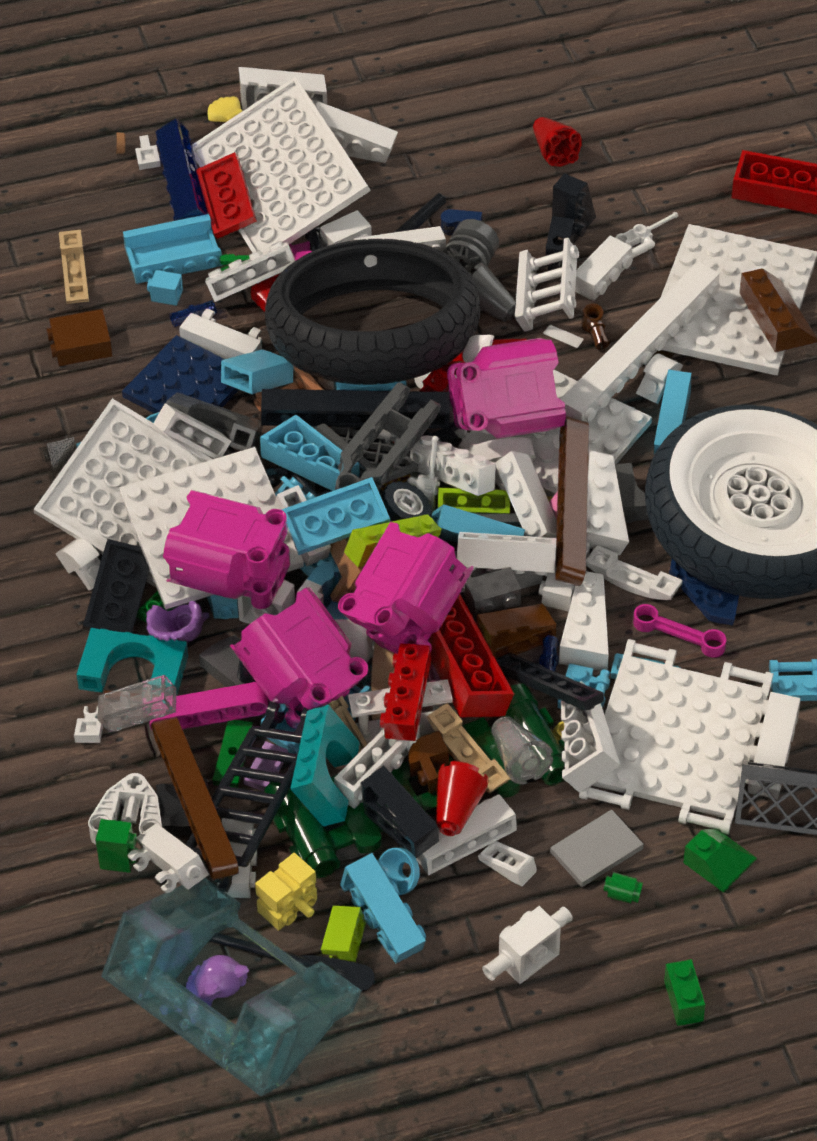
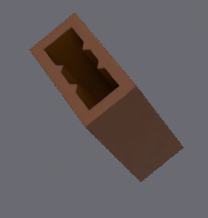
M103 309L49 318L50 328H46L48 341H53L54 343L50 345L52 358L57 357L59 366L113 357L111 340Z

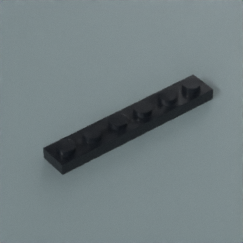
M508 653L496 659L504 676L581 710H591L596 705L604 702L603 692L513 653Z

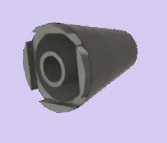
M484 263L477 264L474 267L477 271L474 274L469 272L478 290L480 311L503 322L507 320L512 321L515 318L516 301Z

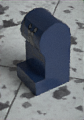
M445 210L441 214V229L445 235L451 236L463 220L475 219L482 221V212Z

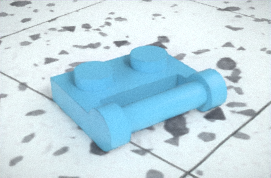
M811 659V662H778L777 660H769V672L774 673L771 684L772 692L800 698V701H817V659ZM811 671L812 675L779 676L778 672Z

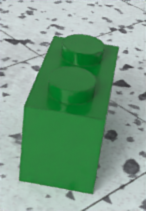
M100 820L95 840L100 869L130 873L132 864L137 863L138 858L132 861L127 856L132 850L139 849L135 847L137 834L133 833L131 822Z
M692 959L666 964L664 982L677 1026L703 1022L705 1002Z

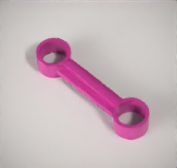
M649 604L639 605L634 610L633 624L641 632H651L654 629L701 646L702 653L711 658L720 657L725 652L726 636L719 630L711 629L701 632L659 616L658 610ZM641 615H649L653 618V620L642 621L638 617ZM710 640H715L720 642L722 645L718 647H711L707 645L706 642Z

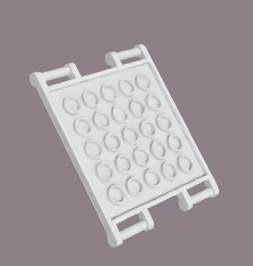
M628 639L604 715L621 766L591 785L624 793V796L594 789L589 786L579 793V798L586 800L587 798L620 805L622 809L629 810L633 796L680 807L678 823L686 824L689 822L721 830V833L729 835L738 802L743 761H750L751 750L756 741L755 735L758 722L761 723L763 716L761 714L763 701L768 699L774 673L766 672L764 674L734 667L732 663L725 662L721 677L719 678L673 667L677 650L669 649L667 651L638 644L635 640ZM633 653L663 659L666 662L661 664L632 656ZM734 676L763 683L761 688L729 680V677ZM690 810L721 817L724 820L691 813Z

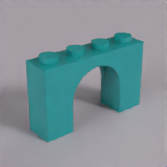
M90 629L76 674L80 690L103 693L109 671L115 663L128 657H140L154 665L149 684L150 696L169 698L178 695L188 660L187 641H174L173 639L165 641L151 635L145 636L130 632L109 631L107 629Z
M329 705L307 711L291 784V790L322 826L345 821L349 802L332 781L327 769L326 758L335 768L349 764L358 755L360 746L358 739Z

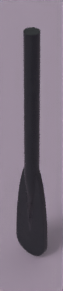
M202 928L198 934L199 939L296 965L318 978L355 991H367L373 986L375 981L373 970L359 963L323 956L296 955Z

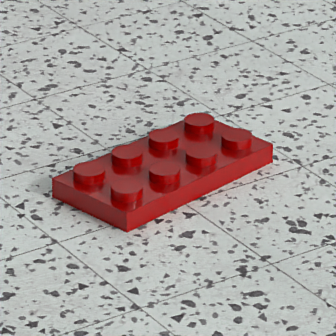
M235 152L196 169L207 211L211 219L213 233L217 239L257 222L239 157Z

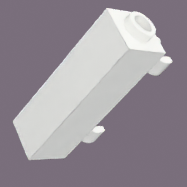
M206 309L202 317L190 313L179 327L180 337L224 359L262 350V338L259 337L262 330L253 327L249 335L218 324L216 319L212 318L215 311Z
M157 823L136 838L141 849L132 850L127 855L132 861L140 857L139 861L133 865L137 871L144 870L149 861H152L163 871L159 872L155 879L160 883L167 879L166 884L161 887L165 893L173 891L177 882L189 890L209 875L199 855Z

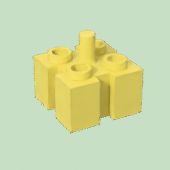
M291 854L279 864V869L275 872L270 871L255 883L256 895L259 897L257 900L258 912L278 931L285 925L292 924L297 918L298 911H301L307 918H310L315 912L312 907L317 901V889L315 888L316 871L297 854Z

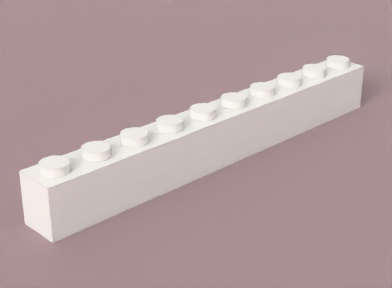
M697 261L560 399L565 403L566 416L586 422L592 421L601 407L607 406L610 398L615 393H619L623 389L624 384L629 379H633L643 365L648 364L653 354L657 350L660 351L666 341L671 336L674 337L678 333L679 328L684 323H688L698 309L704 307L711 295L714 296L720 288V273Z

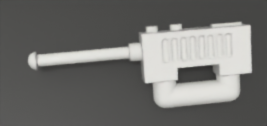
M673 212L672 215L651 226L646 227L643 224H637L633 229L618 234L616 239L632 247L641 243L632 249V257L635 258L655 246L651 230L677 218L678 213Z
M437 436L432 437L428 474H420L418 478L410 477L407 479V483L417 487L428 498L432 512L436 509L437 489L440 485L439 477H434L437 441L439 440Z

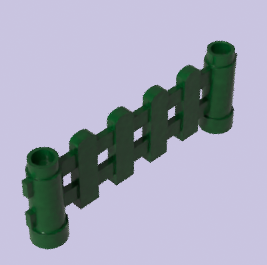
M525 684L510 686L514 695L506 715L500 716L503 724L490 728L483 717L462 725L491 761L495 759L510 777L508 782L494 790L502 798L516 795L521 787L520 777L533 772L542 777L548 786L557 785L564 781L562 770L565 769V762L562 761V751H565V742L562 739L557 740L550 728L554 724L553 719L545 707L542 709L538 708L536 698ZM517 740L525 754L509 760L501 746ZM450 753L449 764L445 766H449L451 761H455L453 757L450 755ZM409 761L402 763L398 769H393L390 772L427 814L437 811V792L432 794L427 792L417 796L409 782L418 779V775L410 776ZM440 767L437 768V769H435L437 775H438V772H439ZM334 775V776L331 777V779H332L333 782H334V778H335L337 775ZM270 782L266 786L264 793L275 794L280 784ZM290 787L273 819L278 832L286 831L293 846L288 847L290 855L293 853L297 854L316 871V878L327 877L338 869L340 861L336 855L337 850L354 844L360 853L365 854L376 851L382 844L381 833L384 831L365 815L362 802L355 809L348 805L345 821H342L344 825L327 832Z

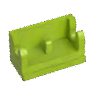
M332 907L321 947L322 954L331 955L329 956L330 958L356 962L366 925V920L360 907Z

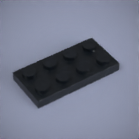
M107 539L84 619V630L90 631L91 628L117 632H133L150 571L140 546Z

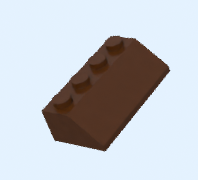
M763 268L741 274L739 294L774 352L817 343V337L779 278Z

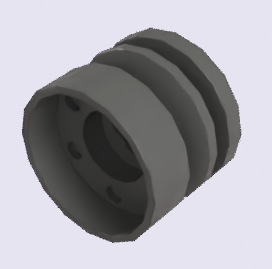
M466 219L459 223L443 252L457 260L468 273L474 274L477 271L474 268L477 264L484 263L487 266L489 265L490 260L499 247V238L496 232L484 222Z

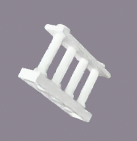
M569 238L564 239L563 251L536 259L532 257L528 250L519 252L515 319L524 332L533 329V320L536 316L560 309L565 311L569 319L574 318V308L576 307V268L579 251ZM563 260L561 268L536 275L539 267ZM562 277L561 284L535 291L538 283ZM561 293L559 301L534 308L536 300Z
M448 679L427 682L422 707L433 705L432 712H434L443 704L453 702ZM390 688L348 694L352 718L358 717L356 725L367 744L384 729L380 728V720L368 721V715L386 712L384 698L386 692L390 693ZM432 712L421 713L419 722L420 737L434 732L427 719V716Z

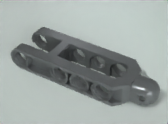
M398 382L341 452V463L338 465L340 475L336 480L335 490L372 477L379 491L435 420L441 405L430 399L424 409L421 408L411 420L398 412L410 393L408 386ZM383 429L400 438L395 440L394 446L389 453L383 455L381 463L375 470L365 471L361 478L351 473V469Z

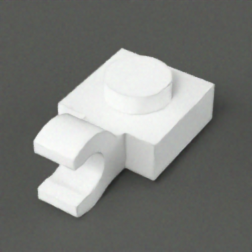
M148 135L139 136L141 148L135 149L139 170L161 167L157 145L150 146Z

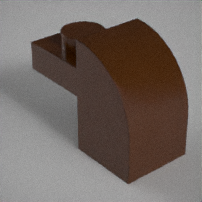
M440 731L417 739L410 747L408 754L410 776L418 775L421 786L426 785L429 794L437 792L438 775L435 769L441 767L444 763L445 765L449 764V752Z

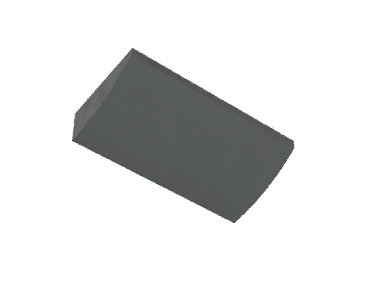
M236 635L215 643L199 654L200 667L225 687L245 684L237 678L239 658L230 647V645L241 641Z

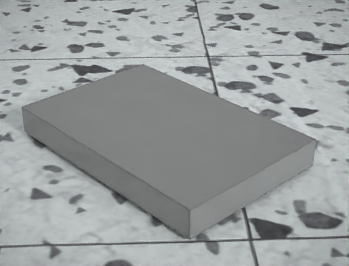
M611 809L550 847V853L575 881L583 887L641 851L644 844Z

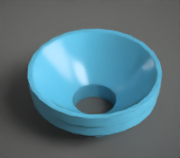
M404 848L386 850L380 857L386 869L385 875L389 881H393L396 884L399 895L409 893L416 887L420 875L419 865L415 856ZM405 863L409 864L411 868V874L408 878L403 874L402 868Z

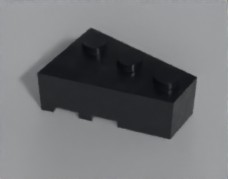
M564 173L553 186L552 216L574 219V243L579 237L584 236L587 228L596 218L588 183Z
M384 765L360 782L365 815L400 846L411 852L415 858H418L439 842V826L437 822L421 808Z

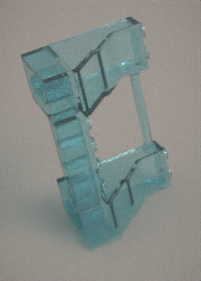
M206 878L189 890L181 885L170 893H164L123 912L101 977L261 1097L283 1085L334 1022L354 1011L362 991L321 961L311 967H305L238 918L241 903L226 892L219 891L217 886ZM228 927L235 928L297 973L245 1001L236 1025L175 980L184 968L194 960L212 936Z

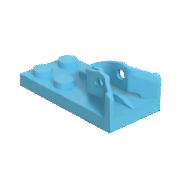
M372 477L282 509L286 513L288 531L298 555L350 537L353 529L390 522V517Z

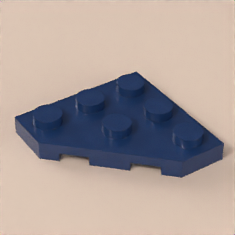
M672 559L669 575L682 580L680 588L703 615L711 622L733 626L739 594H730L722 591V589L718 590L705 584L685 571Z

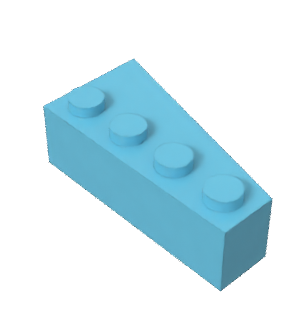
M294 415L260 437L262 458L335 491L336 480L340 475L338 465L341 463L340 454L342 450L300 417ZM357 462L351 469V473L359 478V463Z
M373 853L345 867L340 886L344 892L350 890L352 895L351 902L355 907H362L366 923L372 929L377 928L379 931L377 932L378 940L396 964L423 950L426 934L420 925H416L412 919L413 914L409 905L401 901L396 884L393 881H389L385 875L386 869L380 859L376 860Z

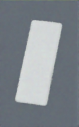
M549 325L543 332L547 336L576 348L584 340L552 325Z

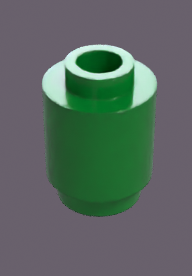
M613 872L612 877H606L603 891L608 892L607 898L630 904L631 902L638 903L643 882L637 881V878Z

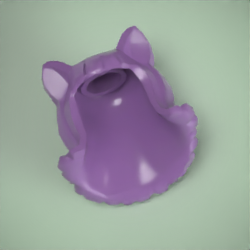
M190 601L189 604L177 606L171 611H166L160 606L153 605L152 609L148 610L146 614L147 630L151 636L160 640L169 641L173 639L174 641L181 640L188 643L195 640L201 633L203 622L208 619L209 613H202L201 607L196 601Z
M212 956L203 961L201 966L197 965L195 970L191 972L186 983V993L196 1008H203L207 1011L214 999L225 998L238 992L240 986L242 987L247 983L246 979L249 969L229 956Z

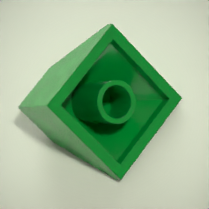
M718 829L701 830L685 846L683 863L724 893L756 861L757 857Z

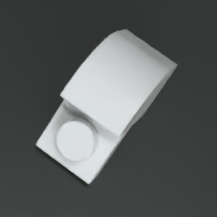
M661 354L654 355L643 371L645 376L636 394L659 404L664 393L668 369L681 371L683 365Z
M84 539L73 540L55 553L68 573L76 571L88 590L94 588L101 563L97 556L100 554L88 541Z

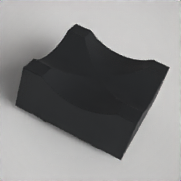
M203 778L205 785L208 789L207 778ZM157 784L162 828L174 837L192 834L174 785Z

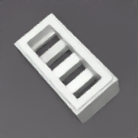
M498 841L489 844L478 855L481 862L520 886H523L537 871L534 857ZM497 852H500L495 858H493V856Z

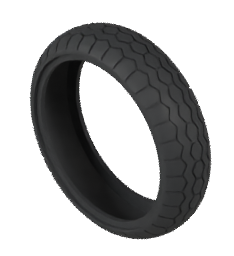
M398 239L346 241L317 249L302 256L286 267L274 281L268 293L265 306V321L269 337L277 351L289 363L308 374L325 380L358 385L401 382L423 376L443 367L463 352L469 338L474 336L480 319V298L477 287L471 275L457 260L433 247ZM374 255L377 258V264L367 267L364 263L365 257ZM369 290H392L412 293L428 298L443 307L437 313L422 321L383 331L340 330L320 325L303 316L310 308L330 298Z

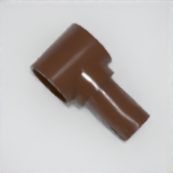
M591 303L584 307L581 326L592 335L597 350H601L600 344L605 349L610 345V342L604 331L603 309L598 304Z

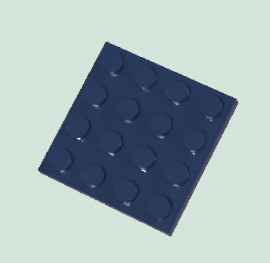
M176 335L122 390V397L155 414L160 412L167 400L177 392L223 408L240 389L221 382V360H225L224 358Z

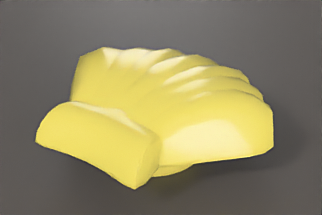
M232 96L221 97L215 100L213 104L209 105L208 120L227 122L241 113L243 110H241L239 99Z

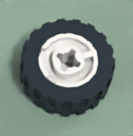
M402 481L392 482L390 485L388 484L380 495L390 517V522L427 514L430 516L432 513V507L429 504L428 498L422 491L410 485V483H403Z

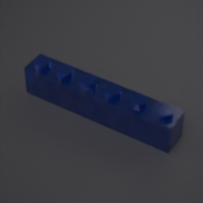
M176 118L155 131L157 136L156 145L161 154L159 158L164 167L163 175L168 184L166 188L171 197L170 205L174 210V221L208 214L196 172L198 168L189 130Z

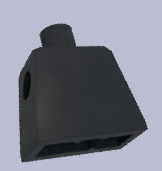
M552 216L546 243V256L563 251L564 240H560L558 237L563 239L569 238L574 245V219ZM563 260L547 265L548 271L561 268Z

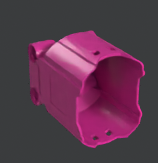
M536 338L485 346L481 348L473 362L454 363L449 366L447 378L455 425L461 430L481 431L485 429L496 439L550 431L564 426L566 410L565 403L556 395L553 370L559 361L552 340Z
M191 490L186 497L190 506L181 524L170 528L166 537L163 558L169 564L170 579L166 581L231 599H238L241 596L250 597L251 604L257 609L270 607L290 567V551L288 545L284 543L288 532L286 513L280 509H271L266 514H263L260 507Z
M390 522L355 582L356 590L354 594L348 593L344 595L338 603V609L351 622L366 628L367 636L381 648L398 653L400 643L428 645L431 652L432 646L428 639L432 633L439 631L474 570V566L466 568L456 559L454 547L442 539L429 533L419 538L400 532L398 523ZM452 564H453V565H454L453 570H452V571H449V569L451 568V566H452Z
M310 587L297 592L296 603L276 616L265 613L242 631V640L230 645L268 699L273 703L286 705L289 710L286 712L285 720L294 729L300 723V717L296 711L302 713L304 707L312 710L325 706L341 696L344 698L350 692V689L357 685L368 673V665L364 659L350 657L352 643ZM350 668L355 670L357 675H354L350 671Z

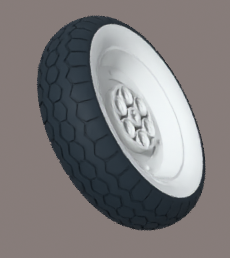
M747 404L724 406L700 413L674 429L656 451L647 473L645 485V502L648 518L653 532L667 554L696 579L713 588L722 589V591L734 595L739 594L743 597L758 599H778L805 594L817 589V424L783 409L776 408L775 410L774 407Z

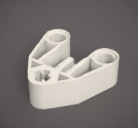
M138 773L129 774L106 791L88 821L92 843L96 845L95 840L100 820L118 821L122 806H124L121 821L136 823L139 808H142L139 824L140 834L156 823L162 827L158 796L144 776Z

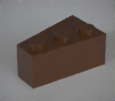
M543 604L477 615V626L495 659L508 653L518 655L556 639L557 624Z

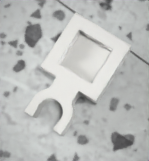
M84 706V718L77 719L74 733L75 743H100L104 726L103 719L101 718V706H97V710L94 713H89L88 706Z

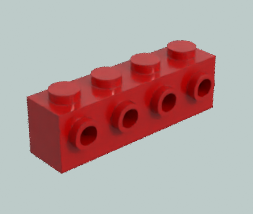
M400 643L398 653L393 655L392 665L395 669L394 673L389 674L388 687L390 688V693H385L384 707L386 712L381 713L380 728H384L385 739L416 741L431 666V652L428 645Z

